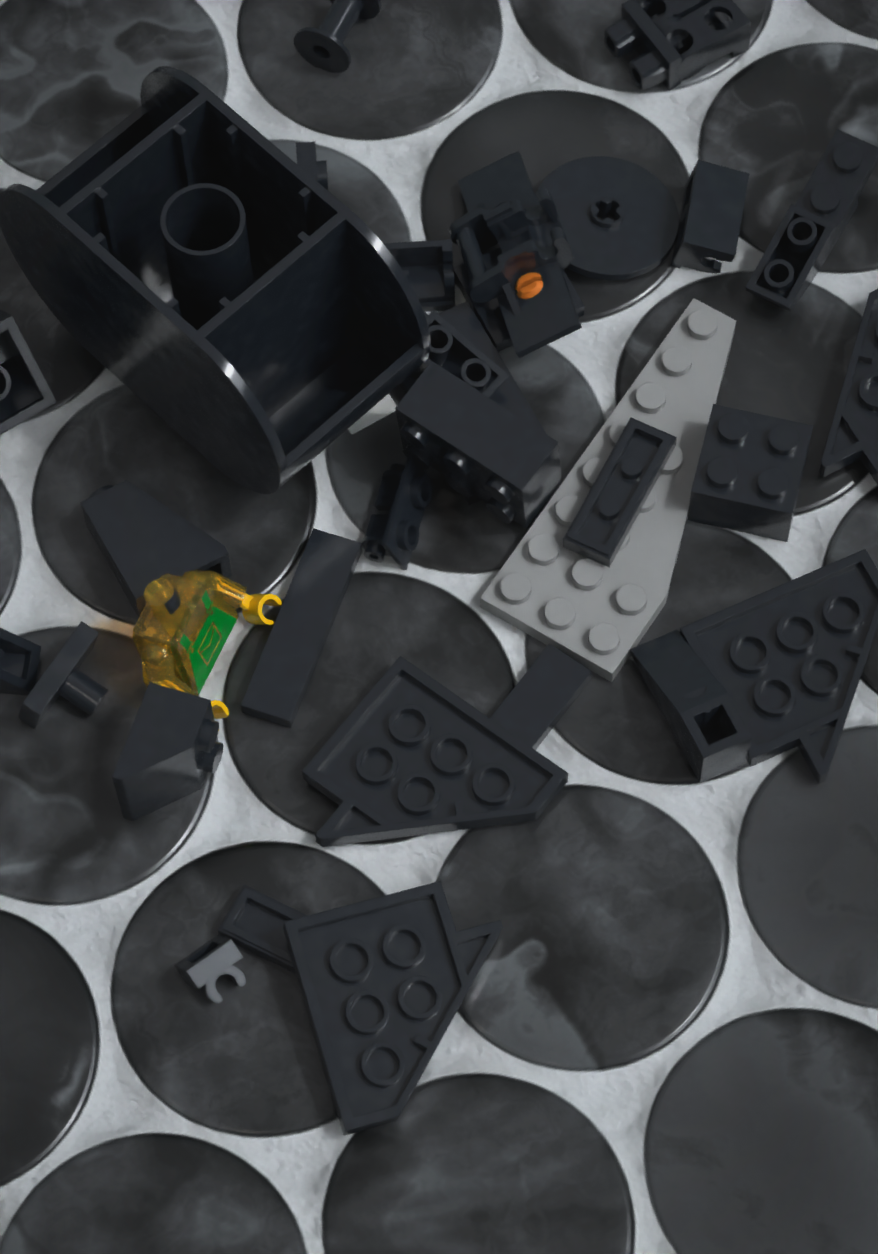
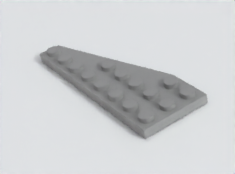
M693 298L480 597L481 608L547 646L551 644L589 670L613 682L630 657V649L637 647L666 604L688 517L691 489L712 406L716 404L735 333L736 320ZM630 417L677 437L671 456L610 567H607L564 548L563 538Z

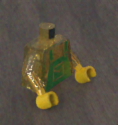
M190 570L186 571L181 577L168 573L160 576L159 579L152 581L145 588L144 599L147 603L133 628L132 634L142 662L144 684L148 687L149 682L199 696L239 617L235 610L239 607L242 608L245 620L251 624L273 625L274 621L264 617L262 607L263 604L282 606L281 599L273 594H246L245 586L213 571ZM218 700L211 701L215 719L229 716L228 708L223 702Z

